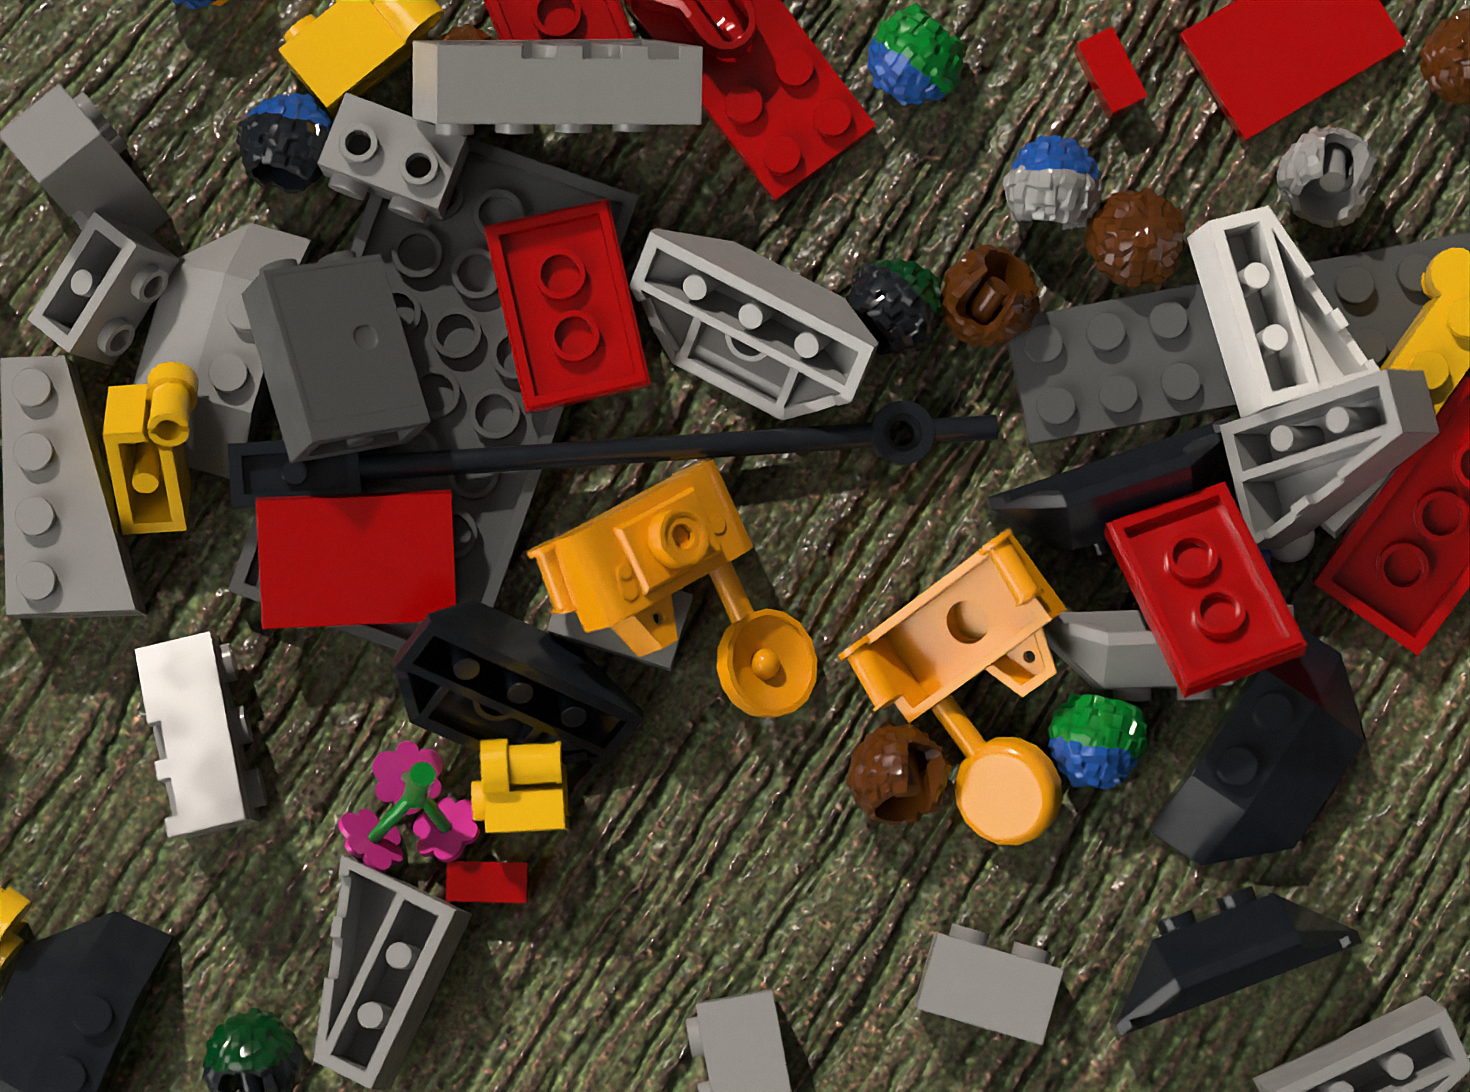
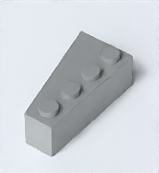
M653 39L413 41L412 119L435 123V134L473 135L474 124H495V133L532 134L534 133V124H554V131L562 133L592 132V124H612L613 131L623 132L650 131V124L701 125L703 46Z
M65 355L0 358L6 615L19 620L147 615L131 565L133 562L127 541L122 535L121 525L114 504V494L98 447L99 441L78 366Z

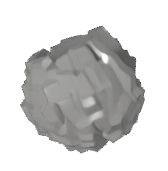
M1316 126L1310 129L1309 133L1302 134L1298 142L1291 144L1289 150L1282 156L1276 175L1279 191L1284 202L1291 204L1293 213L1296 216L1322 227L1333 228L1340 224L1346 226L1354 222L1356 217H1361L1367 203L1376 192L1379 181L1377 177L1378 172L1374 164L1377 158L1372 154L1370 144L1363 141L1356 134L1349 132V130L1339 127L1320 129Z

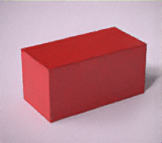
M1113 26L1077 43L1074 54L1108 121L1144 104L1148 95Z
M452 861L447 863L446 902L528 903L529 863Z

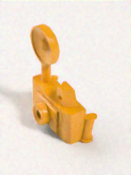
M703 459L676 471L672 474L673 476L561 536L548 540L527 551L529 559L534 557L537 559L553 607L550 611L551 614H565L576 611L585 633L611 627L638 657L663 649L678 640L671 594L709 573L732 623L725 629L718 645L716 668L722 689L733 705L748 715L770 719L795 712L809 699L817 678V656L812 639L802 624L784 611L766 608L754 612L731 562L754 546L714 459L710 461ZM654 613L659 617L658 624L653 619Z
M1010 528L989 541L978 552L837 657L840 661L847 658L875 707L873 708L874 712L895 703L908 723H911L928 710H932L965 756V759L959 766L954 782L956 805L965 823L980 837L997 845L1018 846L1040 837L1057 819L1063 801L1061 778L1052 760L1038 746L1018 737H996L985 742L952 696L953 692L984 670L1021 697H1024L1057 673L1043 627L1067 610V608L1014 537ZM1027 651H1032L1034 653V661H1031L1027 658Z

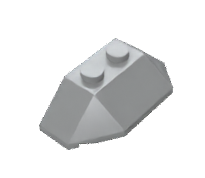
M249 223L179 257L177 265L168 277L167 287L157 301L134 385L147 384L148 375L152 368L160 363L169 361L183 363L196 372L199 379L197 405L190 412L188 426L190 433L184 442L188 467L190 469L230 479L228 444L255 442L270 391L241 294L260 274V268L266 264L282 259H295L298 265L306 264L313 242L311 239Z
M654 228L648 235L629 285L637 302L641 301L651 327L673 364L780 420L794 418L854 401L879 344L845 298L734 241Z
M1287 605L1294 618L1293 605ZM1141 610L1063 612L1043 627L1049 647L1096 691H1113V699L1127 703L1152 701L1151 690L1177 689L1178 701L1216 699L1215 688L1226 687L1236 681L1234 680L1184 698Z

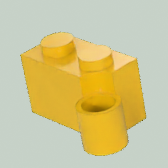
M334 0L335 4L318 18L310 14L296 22L284 35V40L287 43L278 50L287 66L314 96L331 119L334 120L345 92L361 98L413 56V41H430L427 33L437 25L445 14V11L436 0Z

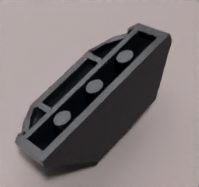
M1231 417L1221 419L987 497L983 503L986 514L1066 555L1083 550L1086 561L1111 554L1113 551L1104 535L1106 523L1206 488L1225 449L1219 425L1231 422L1232 419Z
M475 599L428 613L392 660L409 722L480 753L481 740L508 739V745L553 744L561 742L562 763L564 765L589 760V764L608 763L644 719L642 709L579 647Z
M1298 624L1297 626L1307 643L1305 654L1248 676L1147 829V831L1200 866L1294 848L1364 743L1342 654Z
M1252 886L1236 890L1216 899L1220 909L1216 912L1196 919L1193 910L1188 909L1156 922L1160 933L1144 940L1109 1023L1115 1035L1124 1036L1161 1020L1361 944L1362 941L1359 933L1353 928L1274 893H1262L1256 896Z
M113 911L25 945L0 1001V1092H107L174 939V935L118 911Z

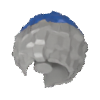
M1040 135L1034 142L1027 143L1020 149L1018 156L1012 163L1011 171L1003 178L1011 220L1027 225L1032 220L1063 223L1062 230L1073 229V227H1085L1087 218H1092L1099 209L1101 195L1104 191L1101 182L1102 172L1098 169L1095 159L1090 157L1088 150L1081 147L1077 140L1073 138L1062 139L1058 135H1051L1050 137Z

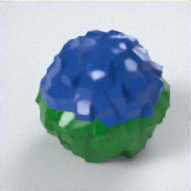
M914 3L904 10H898L892 17L889 16L886 20L880 21L877 35L872 38V43L868 47L869 61L867 67L874 77L872 85L892 95L903 106L909 104L923 105L925 102L933 100L941 101L946 94L955 91L962 82L960 74L966 65L963 58L966 55L968 46L955 34L949 36L950 33L943 28L939 21L929 15L919 4Z
M1069 694L1067 702L1059 703L1058 708L1054 710L1051 725L1047 728L1050 739L1048 747L1051 749V757L1056 761L1058 770L1069 780L1072 787L1092 786L1106 790L1110 787H1115L1116 784L1123 783L1124 780L1130 778V774L1138 765L1139 759L1147 753L1148 743L1145 716L1142 715V710L1139 706L1125 701L1108 699L1094 694Z

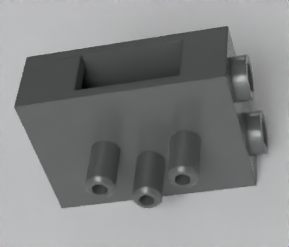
M345 250L329 254L321 258L318 263L298 265L295 259H282L260 268V274L241 295L290 463L407 444L431 422L381 254L356 257L354 251Z

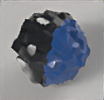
M298 93L291 95L278 94L272 99L262 100L259 106L253 108L246 115L245 119L237 123L238 137L236 142L240 146L242 163L245 167L246 175L252 178L254 182L261 186H267L271 183L274 187L282 189L287 194H297L298 192L305 191L311 184L319 180L323 172L317 163L333 124L329 119L328 113L321 110L315 103L314 96Z

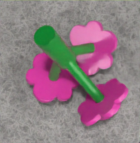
M405 740L397 745L395 752L383 751L379 753L372 763V771L379 780L375 786V794L383 802L393 801L394 806L381 820H378L377 816L368 809H361L357 814L345 813L339 819L338 827L347 838L345 848L348 853L366 866L384 873L391 865H398L404 858L403 851L397 846L401 841V835L395 825L404 815L415 814L423 808L425 812L420 814L413 824V831L419 838L416 848L424 857L435 855L439 861L448 863L459 858L464 851V847L475 842L480 835V829L476 825L478 820H473L472 800L463 799L455 803L452 798L446 797L436 803L433 799L438 797L441 792V783L437 777L442 772L443 760L435 750L429 748L419 750L414 742Z

